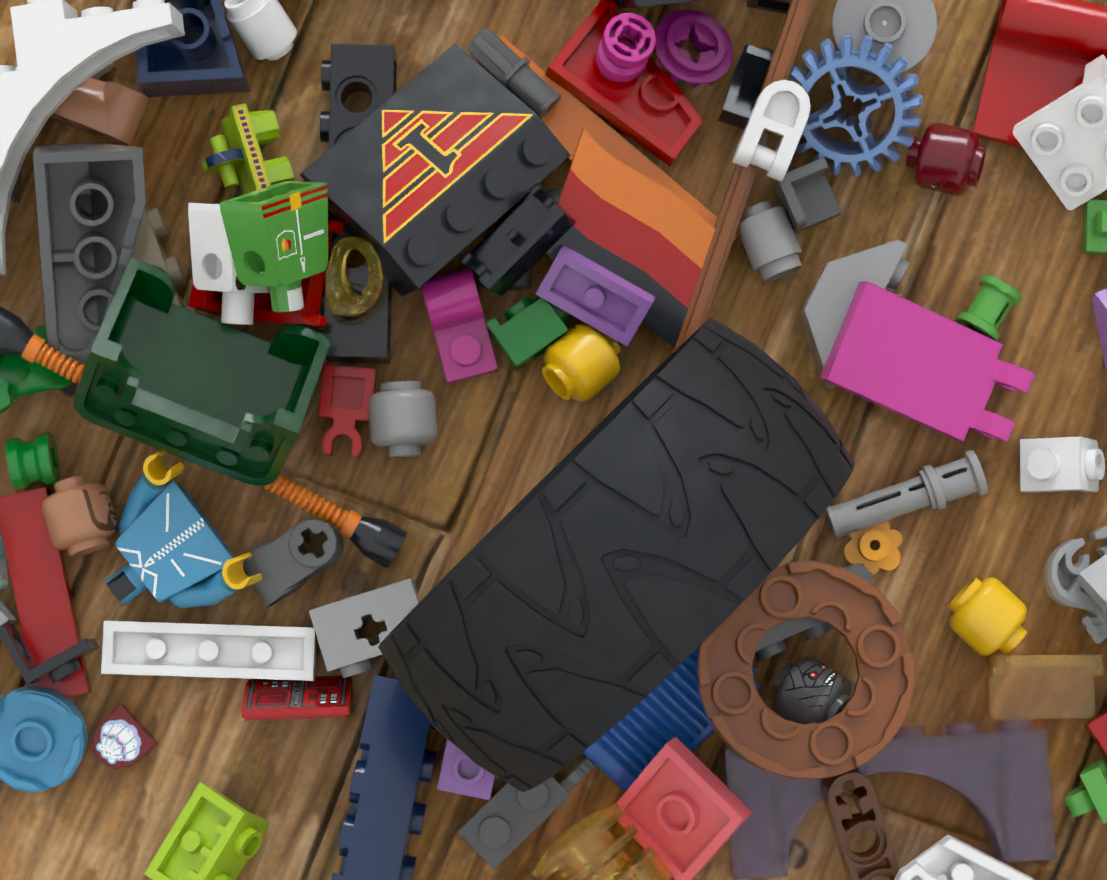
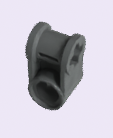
M307 520L298 524L279 538H275L251 552L252 557L244 561L243 569L248 577L258 573L262 574V580L253 584L266 607H270L291 595L306 584L307 580L340 558L343 551V537L338 533L339 529H336L335 525L331 526L329 522L325 523L320 520ZM311 531L314 534L327 535L328 540L322 545L325 551L323 556L319 553H307L306 547L311 543V538L308 534Z

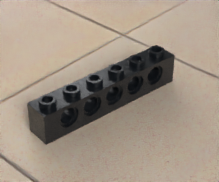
M331 44V60H322L321 87L322 91H330V111H321L320 141L329 143V149L397 92V54L394 45ZM363 91L372 96L370 106L359 113L348 111L344 107L347 97L353 92ZM328 209V221H338ZM343 227L342 234H332L328 266L321 296L325 297L324 316L327 317L326 328L316 327L314 331L332 338L325 358L327 362L390 363L392 284L369 257L358 268H348L341 264L343 250L349 245L357 244ZM358 295L367 300L365 314L361 318L352 321L342 318L339 313L342 301L349 296Z

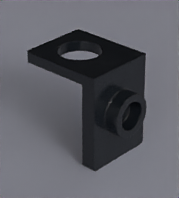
M0 625V636L26 684H36L48 677L51 678L53 684L60 682L82 669L78 660L99 649L95 639H84L37 666L15 625Z

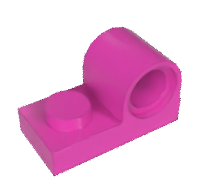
M471 268L434 277L425 282L421 287L448 385L498 372Z

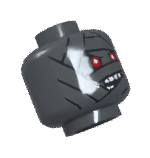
M807 657L795 665L792 663L786 664L780 670L773 683V689L777 691L775 699L777 713L785 720L799 724L820 723L839 714L852 697V687L849 679L814 657Z

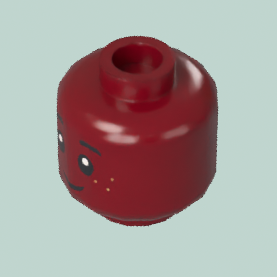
M932 123L926 128L922 138L914 136L913 143L908 148L906 166L915 168L914 180L917 186L927 190L961 196L967 191L969 186H978L985 162L986 147L979 145V137L972 130L941 123Z

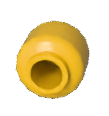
M580 323L573 326L566 334L555 340L545 349V366L542 367L543 377L550 388L564 400H570L571 398L581 402L590 400L619 376L621 367L617 355L620 353L619 343L590 325Z
M974 577L947 606L952 611L949 618L951 629L981 656L990 655L997 649H1000L1006 655L1027 634V631L1021 626L1028 613L1027 607L996 578L990 577L981 582L977 577Z

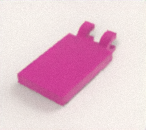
M860 281L820 379L953 440L964 441L969 429L989 440L997 438L1007 442L1015 422L984 409L994 385L1009 392H1014L1016 389L1022 393H1027L1035 373L997 359L1003 344L868 281Z

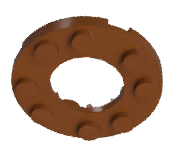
M803 561L776 566L745 601L699 646L697 657L698 690L703 708L714 730L722 741L744 761L762 771L783 778L796 780L825 779L841 775L868 762L880 753L896 735L905 720L914 693L913 652L911 653L899 614L877 588L865 579L843 568L825 563ZM809 618L827 623L845 637L855 655L858 677L853 696L839 714L824 722L799 724L782 719L765 706L756 690L752 663L757 645L770 629L786 620Z

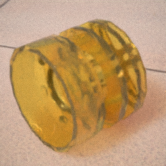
M617 802L603 810L587 814L574 823L547 846L548 849L540 861L529 871L534 880H544L557 870L562 875L559 880H671L673 877V873L652 847L645 848L630 857L623 850L638 832L637 827L633 823L613 836L608 831L625 814Z

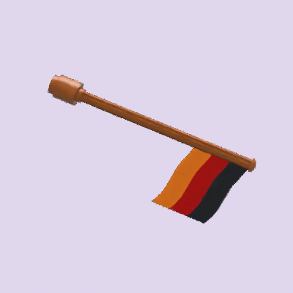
M791 0L760 93L775 81L788 80L815 0ZM582 128L558 203L577 222L546 254L554 261L562 246L565 245L655 296L654 302L642 322L673 347V350L668 349V355L670 356L706 322L758 167L749 164L745 168L735 164L715 226L712 227L675 193L614 158ZM763 130L758 144L766 146L770 134L769 131Z

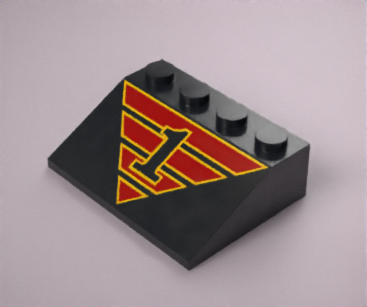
M454 44L299 175L305 182L327 183L329 211L339 222L344 223L343 227L403 297L420 288L523 198L535 183L539 184L571 155L533 110Z

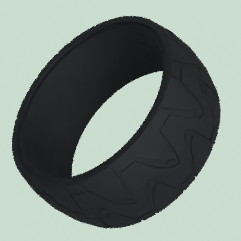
M710 318L566 455L408 613L380 643L378 648L388 665L393 669L394 675L405 693L439 733L458 747L478 766L519 791H529L563 769L624 718L745 601L803 538L832 503L849 479L855 463L827 416L796 379L756 344L715 319Z

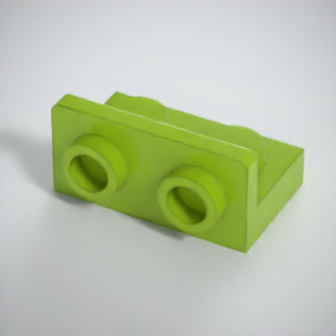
M199 782L144 874L152 880H236L248 859L252 858L261 847L263 834L268 828L269 822L261 816L247 812L213 787Z

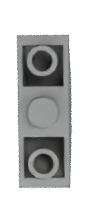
M896 240L826 264L799 316L819 376L823 372L859 282L868 281L883 289L889 287L896 290L910 263L901 258L908 244ZM821 380L822 385L829 388L830 390H832L835 387L834 385Z

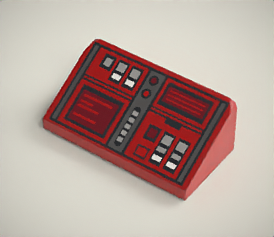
M342 675L315 676V681L250 679L246 683L242 705V718H245V721L350 717V714H353L351 677L343 679Z

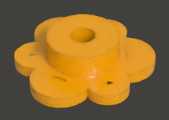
M889 521L849 534L851 540L845 544L843 549V555L849 563L854 565L855 563L864 564L872 572L871 575L876 574L879 568L890 571L900 564L901 554L897 547L901 545L903 538L899 531L890 530ZM871 541L878 543L877 550L870 548Z

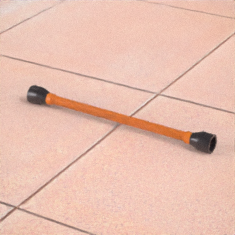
M0 306V354L22 357L31 363L41 362L42 366L45 367L47 365L49 370L54 369L53 372H60V376L66 375L67 380L72 379L73 383L78 382L79 384L85 367L84 364L79 365L78 361L73 362L71 357L67 359V355H61V352L58 350L54 352L55 348H49V345L45 344L46 340L35 335L19 316ZM279 474L272 484L264 486L266 490L270 488L271 493L276 492L277 496L282 495V499L286 500L288 498L289 503L294 502L295 506L300 505V509L306 508L307 513L312 512L313 516L318 515V519L324 518L323 521L325 523L330 521L329 524L331 526L335 524V528L339 529L338 533L349 538L365 557L385 568L390 566L407 535L406 531L385 519L361 516L351 509L349 512L347 510L342 511V507L336 508L337 505L334 503L331 505L329 500L325 502L324 497L318 498L319 495H313L311 490L307 492V488L303 487L301 489V485H295V481L291 480L289 482L287 477L283 479L282 474Z

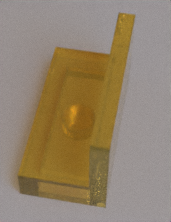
M1103 655L987 656L988 716L991 719L1093 718L1095 716L1094 676H1103Z

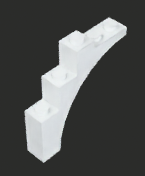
M27 0L26 5L10 7L18 70H15L14 66L0 65V276L6 275L5 232L11 195L26 154L44 124L75 88L107 64L144 46L184 36L183 16L170 3H165V0H138L133 2V9L115 12L110 7H92L82 10L81 17H78L77 10L64 0Z

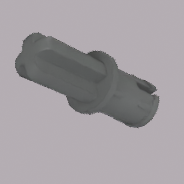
M483 29L469 43L467 47L469 53L541 119L560 100L561 95L552 90L528 66L530 60L527 57L523 59L518 57L490 29Z

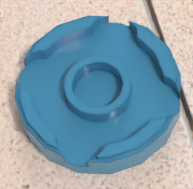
M36 685L13 689L1 697L0 780L13 789L35 793L48 790L50 787H56L71 778L86 755L88 732L84 717L72 700L55 689Z

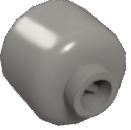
M421 381L381 383L380 392L374 393L368 399L371 442L378 447L389 448L390 458L421 456L420 446L431 444L436 440L438 431L435 396L431 391L422 389Z

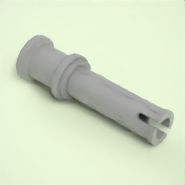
M974 450L964 452V458L936 468H933L930 464L923 466L922 470L918 471V477L873 491L832 507L828 506L825 511L832 532L837 540L847 534L887 522L893 518L928 506L932 511L935 509L941 511L946 509V503L973 493H977L980 497L987 495L988 486Z

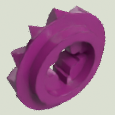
M692 9L677 10L666 15L654 30L656 43L653 50L656 51L658 56L657 67H665L672 74V82L678 80L689 82L692 89L707 83L712 86L727 72L731 65L733 48L730 37L724 27L706 13ZM688 35L693 49L701 51L694 62L693 59H690L688 51L680 49L687 41Z

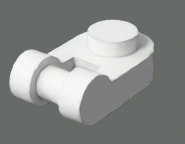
M780 80L771 83L762 90L735 151L733 163L745 168L749 164L767 170L768 177L782 182L810 113L809 96L802 86L794 81ZM763 130L782 136L776 151L758 144Z

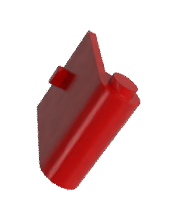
M1002 0L972 131L981 139L1023 149L1013 135L1014 125L1082 84L1086 64L1102 54L1107 59V6L1083 0Z

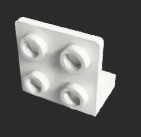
M1103 54L1085 65L1082 84L1023 119L1013 127V135L1068 210L1077 208L1107 190V59Z

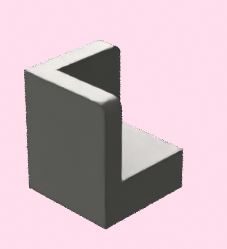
M825 157L787 172L782 182L775 180L772 191L779 206H784L795 234L838 217L842 213L825 175L829 168Z

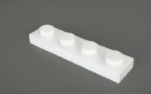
M104 621L101 674L315 681L317 636L314 628Z

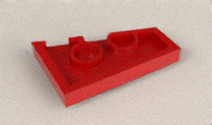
M601 0L550 63L545 75L668 166H671L698 131L703 120L675 82H672L669 74L661 72L651 57L648 58L644 71L637 78L629 82L614 81L600 71L596 64V50L607 24L613 17L619 15L617 12L618 6L614 0Z

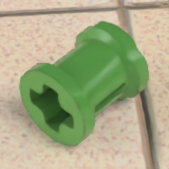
M984 274L978 282L981 288L967 311L959 312L956 322L998 341L1000 338L999 327L1012 306L1019 305L1023 297L1015 288L1002 280Z

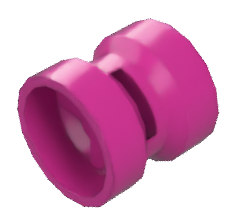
M622 13L609 21L595 53L596 64L606 77L617 82H629L637 78L644 71L656 43L655 31L651 23L643 16L634 13Z

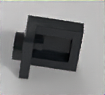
M749 44L744 46L734 69L718 121L745 130L761 91L774 52L773 50L758 48Z

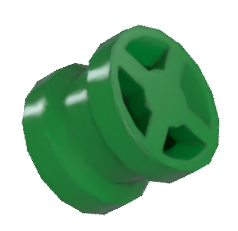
M50 432L38 434L36 439L31 441H23L18 437L7 439V467L15 490L28 489L31 483L42 481L46 485H54L60 481L58 451L54 437Z

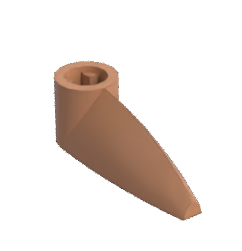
M89 78L75 88L50 117L116 145L132 146L150 99L144 94L124 85Z

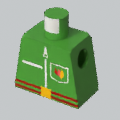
M284 181L220 202V211L238 280L243 285L269 287L271 306L274 312H291L304 308L301 280L325 271L328 266L327 183Z

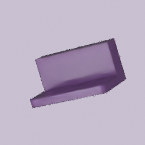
M565 245L560 249L536 292L537 296L625 346L629 345L655 299V296Z

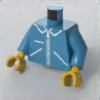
M158 450L145 459L143 463L144 473L132 489L118 524L121 536L117 539L115 545L128 561V564L105 581L111 592L124 606L148 588L159 603L166 604L171 602L179 608L217 605L239 589L260 582L262 580L261 573L248 577L243 569L244 561L252 557L251 553L248 552L236 557L183 485L175 481L168 485L170 480L183 472L184 465L179 462L169 470L166 469L162 463V456L165 451Z

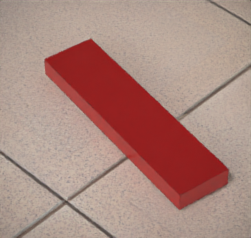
M48 487L0 497V529L23 641L37 666L81 641L63 552L53 547L42 512L43 501L51 495ZM85 657L78 660L82 669L66 679L53 684L51 678L48 677L39 683L33 684L55 689L67 698L92 693Z

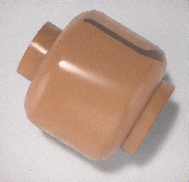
M84 475L56 482L54 484L56 493L48 496L42 503V512L53 547L59 550H68L69 557H77L110 546L109 538L116 533L118 522L106 486L98 483L87 484Z

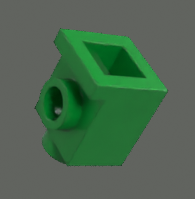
M526 297L505 312L504 316L508 321L503 325H500L495 317L488 321L486 325L493 339L518 372L543 355L545 349L568 332L564 323L571 318L566 311L543 298L533 302L530 297Z

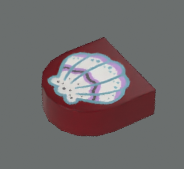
M124 704L120 705L100 723L94 732L92 740L93 751L98 760L107 767L115 769L131 767L159 744Z

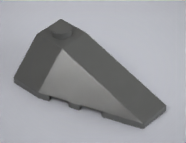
M98 143L36 145L33 151L47 344L49 348H55L54 352L58 350L61 352V355L66 354L67 359L71 357L73 362L78 361L79 364H86L90 350L132 256L144 212L146 190L143 147Z

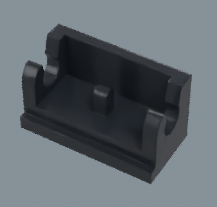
M535 183L529 189L530 193L471 252L467 251L460 258L465 265L472 268L480 276L479 280L488 290L500 296H503L577 222L538 183Z

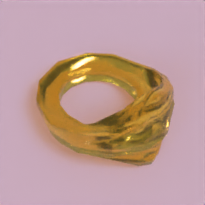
M354 236L340 239L333 247L326 270L325 287L326 301L332 313L341 316H357L368 311L375 304L382 289L383 273L379 255L373 245L362 237ZM353 249L363 254L369 269L368 284L363 289L362 295L351 291V283L346 273L347 256Z

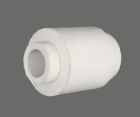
M225 0L224 5L228 10V21L255 59L273 61L283 57L291 50L293 46L292 41L296 37L297 29L278 0Z

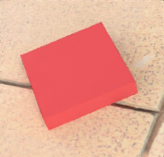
M674 737L664 745L608 813L675 880H694L753 812L677 737Z

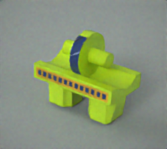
M246 103L231 106L229 109L230 115L221 121L224 134L210 138L214 155L205 158L201 162L204 174L220 173L225 189L233 188L240 184L243 195L284 181H294L295 177L291 164L286 156L264 161L259 145L276 142L280 137L274 111L249 112Z

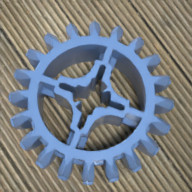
M844 34L841 38V51H836L833 42L826 38L820 44L824 58H821L815 51L807 49L802 58L809 69L793 65L790 72L792 79L804 88L808 96H810V90L814 83L827 72L830 74L834 98L823 104L820 110L813 113L810 110L802 133L804 137L799 141L796 151L798 154H803L810 148H814L816 153L812 162L824 157L832 159L831 173L834 175H839L843 162L850 163L852 176H860L863 165L862 161L867 160L873 172H878L882 169L880 153L888 160L896 162L900 157V151L894 142L902 146H911L914 136L904 127L916 128L920 127L922 117L909 109L922 106L923 95L906 93V91L918 85V75L909 74L900 77L899 74L908 65V59L902 56L890 64L887 59L892 51V45L885 43L879 53L875 54L870 51L873 37L869 35L864 36L860 49H853L851 34ZM852 66L869 70L879 76L885 83L882 85L879 82L869 85L860 84L853 78L850 70H845V67ZM845 94L846 96H854V101L859 98L863 102L858 114L859 119L857 115H849L850 109L847 113L841 110ZM893 98L895 117L889 127L881 135L874 138L871 132L872 123L869 114L875 109L882 107L884 101ZM819 127H823L824 130L831 127L844 128L850 133L854 142L858 141V143L837 141L825 134Z

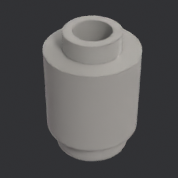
M770 200L755 204L743 211L742 216L744 220L739 222L737 232L753 271L760 272L763 282L778 279L802 267L798 256L802 253V250L784 206L773 208Z

